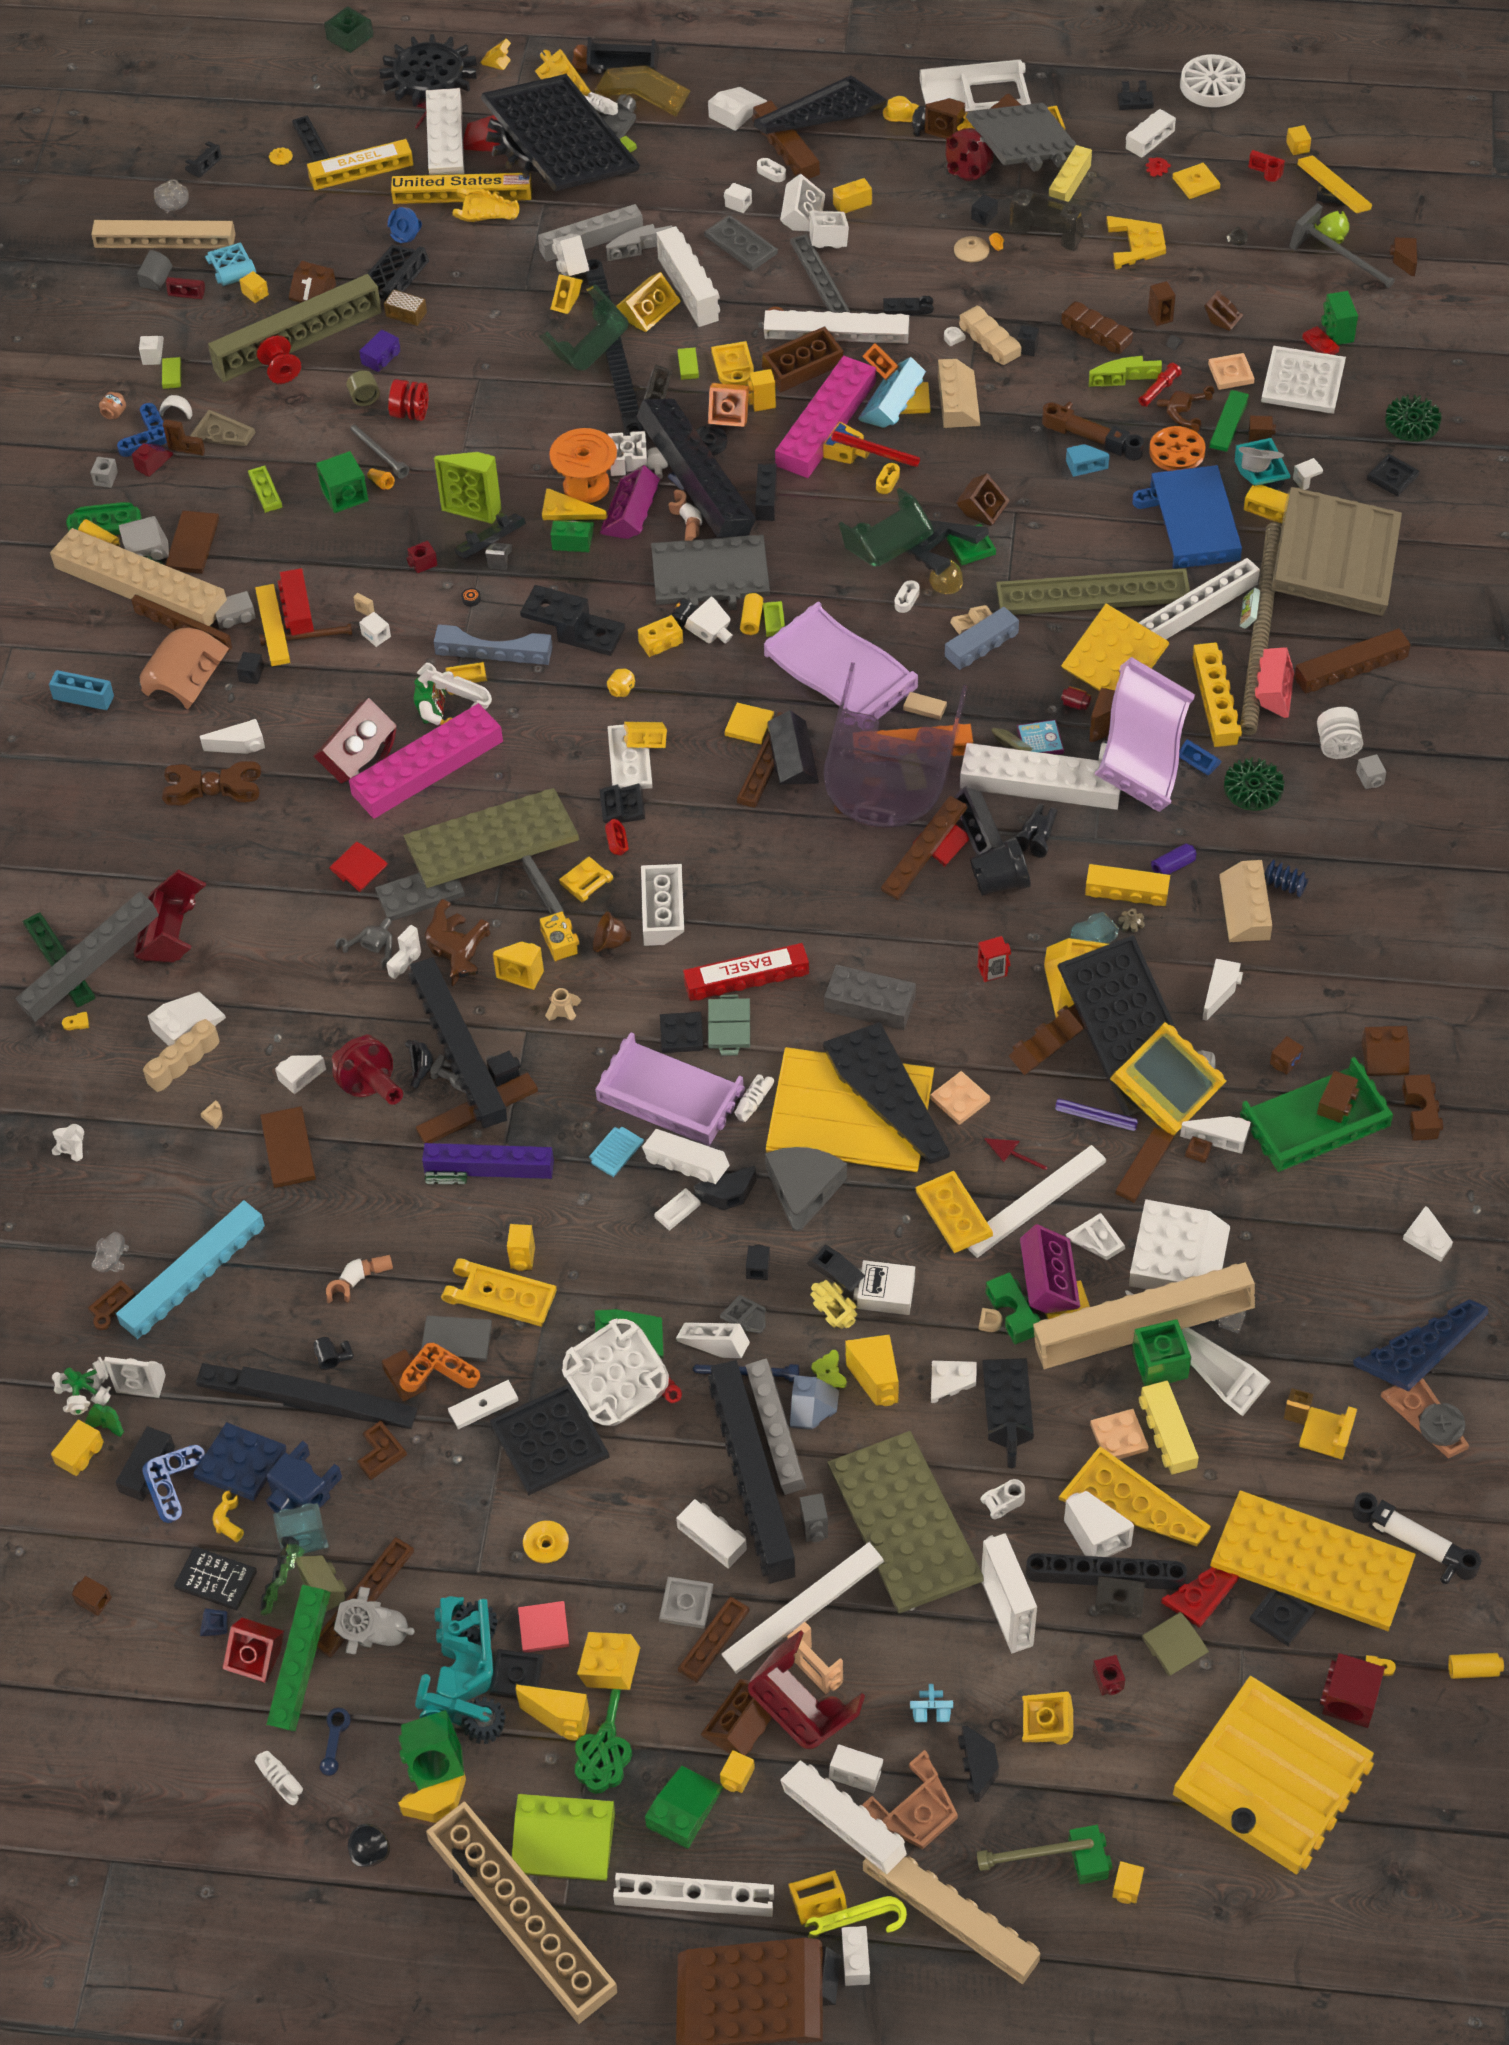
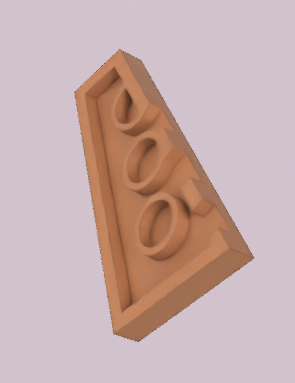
M1423 1378L1409 1392L1397 1386L1381 1392V1397L1420 1433V1417L1424 1409L1434 1403L1440 1404ZM1463 1436L1453 1445L1438 1446L1433 1444L1448 1459L1467 1450L1469 1447Z

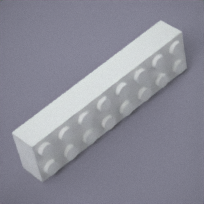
M971 743L966 744L960 774L961 789L967 786L983 792L1118 810L1121 793L1119 788L1095 775V771L1099 769L1101 761Z

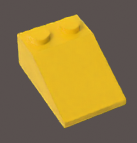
M516 1685L520 1709L568 1740L575 1741L586 1734L590 1714L587 1694Z

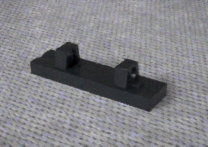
M500 512L495 515L497 520L495 525L479 534L472 530L465 532L467 541L454 547L456 555L464 559L468 558L525 525L524 517L516 513L507 517L506 514Z

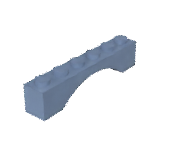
M438 625L434 638L436 655L549 665L553 648L551 635L531 633L525 637L510 641H487L472 637L457 626Z

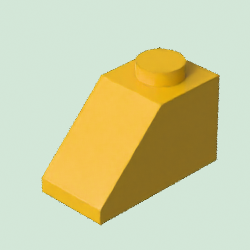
M559 274L551 310L568 314L578 299L582 280Z

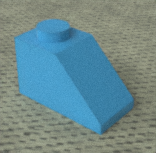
M1083 444L1067 448L1066 462L1074 477L1108 469L1109 454Z

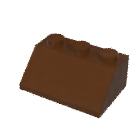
M740 1679L701 1733L705 1739L731 1754L732 1750L743 1755L748 1754L752 1750L757 1738L764 1733L767 1724L772 1719V1716L750 1695L748 1691L750 1680Z

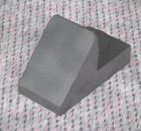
M492 543L486 549V558L490 569L507 570L508 555L511 553L512 544Z

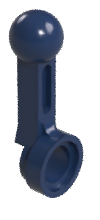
M334 1708L327 1715L326 1720L330 1728L326 1756L320 1762V1771L326 1776L334 1775L338 1771L339 1765L336 1756L340 1733L345 1731L351 1723L350 1714L343 1708ZM337 1713H342L345 1717L344 1723L340 1726L332 1724V1717Z

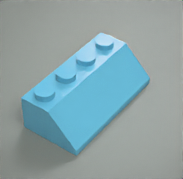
M912 357L897 364L899 368L887 380L883 378L858 419L882 428L890 424L894 425L899 420V414L907 407V401L914 396L915 388L923 382L922 377L926 371Z

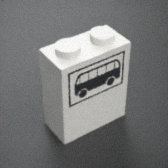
M863 1260L862 1269H858L865 1277L860 1281L859 1287L854 1289L853 1300H857V1309L910 1315L915 1281V1266Z

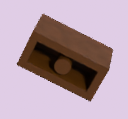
M1167 281L1150 286L1148 313L1156 326L1173 322L1176 295Z
M1334 1070L1319 1102L1317 1114L1341 1123L1344 1116L1348 1117L1352 1108L1351 1100H1356L1360 1090L1356 1088L1358 1079Z

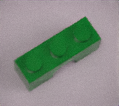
M1009 1272L987 1281L985 1293L994 1309L1010 1307L1015 1311L1013 1314L1006 1316L1005 1328L1014 1345L1035 1337L1033 1324L1038 1323L1040 1319L1030 1309L1028 1297L1022 1295L1018 1280L1013 1279Z

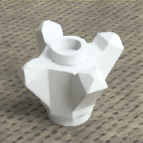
M71 1124L66 1128H59L53 1131L54 1138L57 1140V1145L52 1149L53 1155L68 1153L71 1154V1159L75 1161L83 1158L82 1140L84 1130L81 1126Z

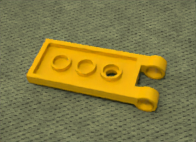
M460 1258L456 1260L453 1272L458 1276L468 1277L464 1289L446 1286L441 1298L449 1304L459 1303L542 1327L556 1294L557 1287ZM489 1287L492 1290L491 1292L486 1293L484 1292V1289Z

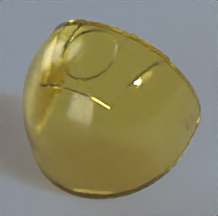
M950 561L951 566L939 576L935 574L934 570L932 571L929 581L936 591L943 594H952L961 589L963 575L960 567L954 561Z

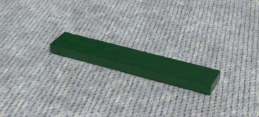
M41 912L22 921L50 967L67 954ZM85 980L68 993L77 1008L96 999Z

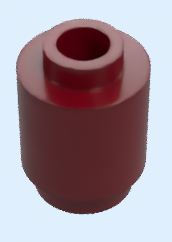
M1069 686L1068 689L1063 690L1061 700H1063V705L1078 710H1087L1092 696L1087 691Z

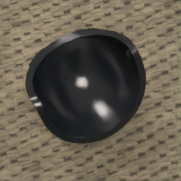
M361 1824L352 1831L348 1839V1852L355 1865L372 1867L387 1859L390 1853V1845L386 1835L380 1828L373 1824Z

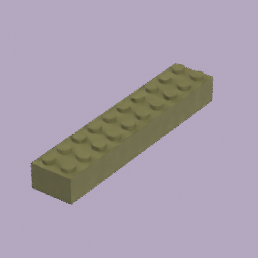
M366 274L208 343L214 371L224 383L264 365L257 358V349L266 338L276 335L287 338L291 345L290 353L382 313L378 286Z

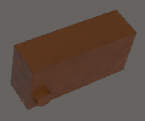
M824 326L763 353L762 369H771L775 386L781 393L834 369L843 357L844 351Z

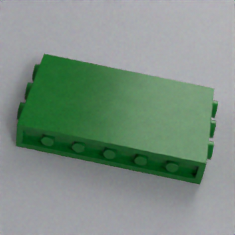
M1355 1057L1351 1058L1349 1068L1340 1071V1073L1358 1079L1356 1088L1360 1089L1356 1100H1351L1350 1102L1352 1108L1349 1116H1344L1341 1123L1317 1114L1319 1102L1332 1075L1253 1107H1250L1247 1101L1243 1102L1240 1116L1244 1120L1251 1122L1250 1131L1253 1138L1259 1141L1263 1154L1269 1157L1278 1172L1391 1126L1393 1114L1387 1106L1384 1096H1380L1374 1081L1368 1078L1364 1066Z

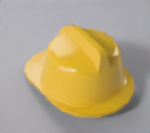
M895 96L888 100V105L883 110V117L892 122H912L913 113L919 105L911 103L904 96Z

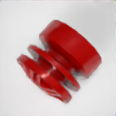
M394 379L389 393V415L394 418L404 419L408 414L410 420L423 421L429 402L427 383L420 382L418 384V382H412L410 386L407 380Z

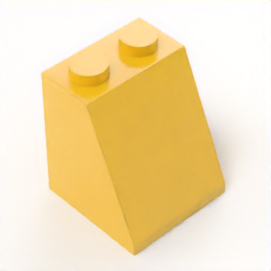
M890 1335L845 1341L846 1366L876 1406H890L898 1403L899 1381Z

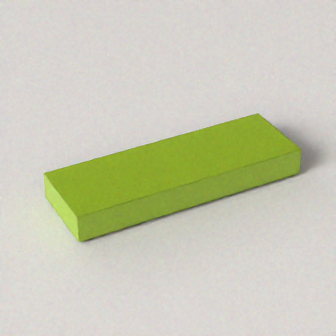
M266 466L248 470V475L264 512L282 508V502Z

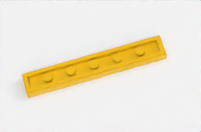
M1313 155L1298 159V165L1356 214L1371 210L1372 204Z
M274 584L255 587L271 666L291 663Z

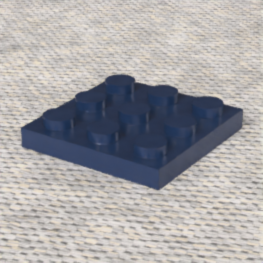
M226 1422L194 1471V1478L255 1501L267 1482V1473L285 1453L286 1445Z

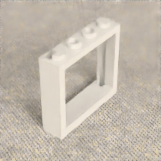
M1006 1533L996 1537L991 1535L983 1541L982 1574L984 1581L981 1583L1011 1653L1030 1648L1034 1644L1037 1605Z

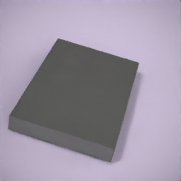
M426 1316L421 1350L427 1343H435L464 1361L487 1362L492 1320ZM433 1353L428 1354L427 1358H431Z

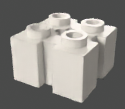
M645 431L630 432L631 436H623V433L608 434L617 448V459L610 469L611 476L626 475V472L634 471L643 465L647 467Z

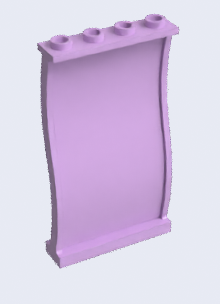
M819 601L813 606L808 607L804 613L795 617L790 624L782 627L777 634L768 638L764 643L765 657L772 658L794 678L835 702L858 723V727L863 731L907 697L909 692H913L918 688V675L915 672H909L888 653L843 627L821 607Z
M1131 657L1119 669L1121 674L1112 702L1108 741L1100 767L1095 771V775L1160 812L1171 804L1172 801L1170 796L1178 770L1182 727L1188 707L1194 700L1195 694Z

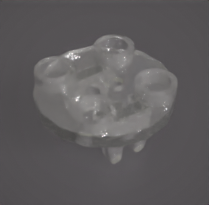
M170 180L154 189V201L166 213L183 208L189 200V193L186 187L176 180Z
M115 1231L105 1239L101 1238L97 1242V1253L92 1262V1268L101 1273L108 1272L109 1270L119 1272V1269L124 1270L125 1265L118 1261L123 1250L128 1251L129 1248L125 1244L123 1235Z

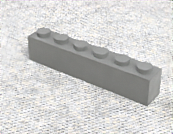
M634 204L539 234L540 252L546 262L557 259V254H554L552 250L553 239L569 234L581 236L584 250L610 242L626 232L643 227L642 214L637 205Z
M766 1358L747 1364L746 1369L784 1494L805 1489L804 1477L768 1360Z

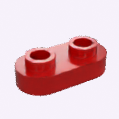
M610 820L605 825L609 850L613 854L621 856L629 849L625 828L618 820Z

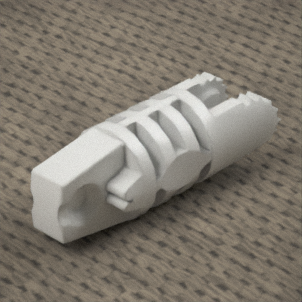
M592 92L585 96L595 110L610 115L618 113L617 103L609 98Z
M759 1074L755 1077L746 1093L740 1099L735 1111L739 1121L746 1122L753 1112L757 1110V1107H759L774 1083L772 1077L767 1076L765 1080Z
M269 1751L258 1754L255 1763L264 1777L267 1778L287 1803L295 1805L299 1799L297 1795L302 1793L303 1787Z

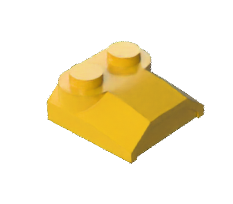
M1069 1692L1022 1696L1023 1742L1053 1741L1056 1744L1063 1745L1072 1739L1073 1706Z

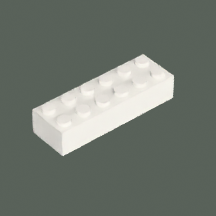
M460 88L426 90L429 175L465 174Z
M676 226L656 232L658 259L698 327L719 321V293L717 289L713 288L711 279L706 277L703 266L700 267L696 255H693L690 244L685 242L683 233H680Z

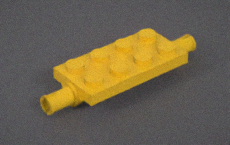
M561 49L551 55L549 50L543 51L546 56L541 52L540 57L544 63L535 70L540 79L567 74L582 94L588 96V93L591 92Z

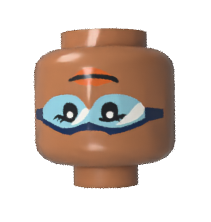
M108 392L99 403L100 413L107 419H117L126 408L124 397L117 392Z

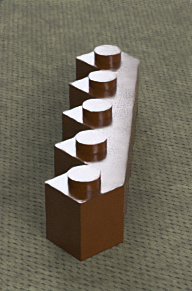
M1065 1005L1057 1012L1059 1016L1047 1025L1042 1023L1035 1029L1036 1034L1026 1042L1020 1040L1012 1047L1014 1051L1009 1057L1024 1075L1035 1069L1043 1060L1050 1057L1065 1043L1072 1040L1085 1029L1075 1005L1070 1007Z

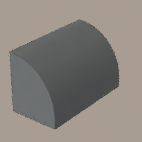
M149 251L137 273L140 287L160 291L173 267L166 256L157 251Z

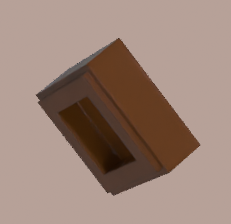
M1192 1136L1185 1157L1206 1163L1213 1143Z

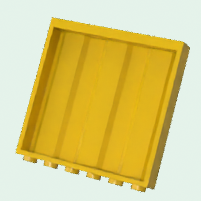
M1250 1675L1175 1784L1173 1795L1297 1875L1301 1868L1306 1870L1313 1858L1310 1856L1314 1849L1318 1851L1325 1840L1322 1836L1326 1830L1331 1832L1338 1820L1335 1816L1339 1811L1343 1813L1350 1802L1347 1798L1351 1792L1356 1794L1362 1784L1360 1778L1362 1775H1368L1372 1770L1374 1763L1371 1761L1374 1753ZM1238 1808H1248L1255 1814V1827L1247 1834L1236 1832L1231 1825L1232 1814Z

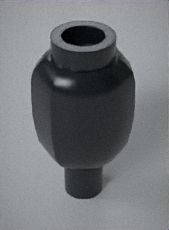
M924 106L917 107L913 113L912 128L916 137H919L921 131L925 129Z

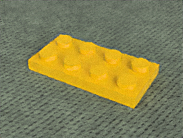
M955 1171L915 1187L917 1195L954 1253L993 1237L992 1229Z

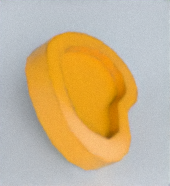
M999 233L990 235L989 240L994 249L997 251L1003 249V237Z

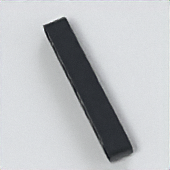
M1034 1553L1027 1558L1026 1576L1033 1582L1178 1590L1179 1587L1185 1584L1187 1568L1182 1562L1170 1560ZM1037 1565L1040 1566L1041 1569L1035 1570L1032 1568V1566ZM1062 1567L1065 1570L1057 1571L1055 1568ZM1085 1568L1088 1571L1083 1573L1078 1571V1569ZM1107 1569L1111 1571V1573L1105 1574L1101 1572V1570ZM1125 1571H1132V1572H1134V1574H1133V1575H1127V1574L1124 1573V1572H1125ZM1155 1572L1157 1576H1150L1148 1573ZM1172 1573H1177V1574H1179L1181 1577L1175 1578V1577L1171 1576V1574H1172Z

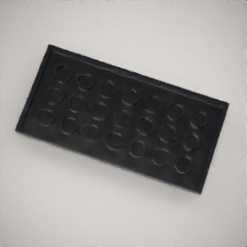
M1132 935L1057 965L1121 1110L1127 1117L1141 1113L1143 1110L1110 1078L1165 1022L1176 1029L1136 938ZM1161 1037L1134 1064V1068L1168 1101L1203 1087L1194 1066L1164 1037Z

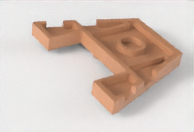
M925 1750L909 1763V1768L924 1784L891 1813H888L873 1796L862 1804L868 1810L870 1816L875 1820L877 1818L880 1819L892 1834L896 1832L903 1840L922 1850L958 1818V1814Z

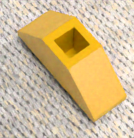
M465 1773L463 1776L421 1789L416 1793L407 1794L398 1802L402 1815L433 1823L440 1821L458 1807L466 1782Z

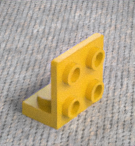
M1348 1406L1346 1414L1337 1415L1311 1407L1299 1446L1343 1460L1357 1409Z

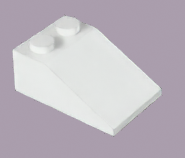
M742 87L721 91L708 101L709 118L736 131L752 117L753 107L765 103L767 100Z
M200 992L165 1003L148 1015L152 1031L168 1046L175 1044L181 1035L190 1032L192 1027L203 1019H207L216 1026L226 1018Z
M105 1357L104 1362L116 1393L154 1398L160 1397L166 1376L162 1364L155 1361L142 1362L131 1358L126 1360Z

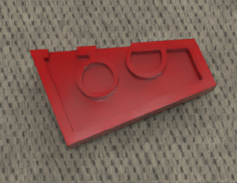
M1211 1567L1198 1575V1578L1191 1583L1184 1584L1175 1593L1163 1597L1161 1603L1177 1614L1181 1612L1189 1622L1200 1628L1240 1577Z

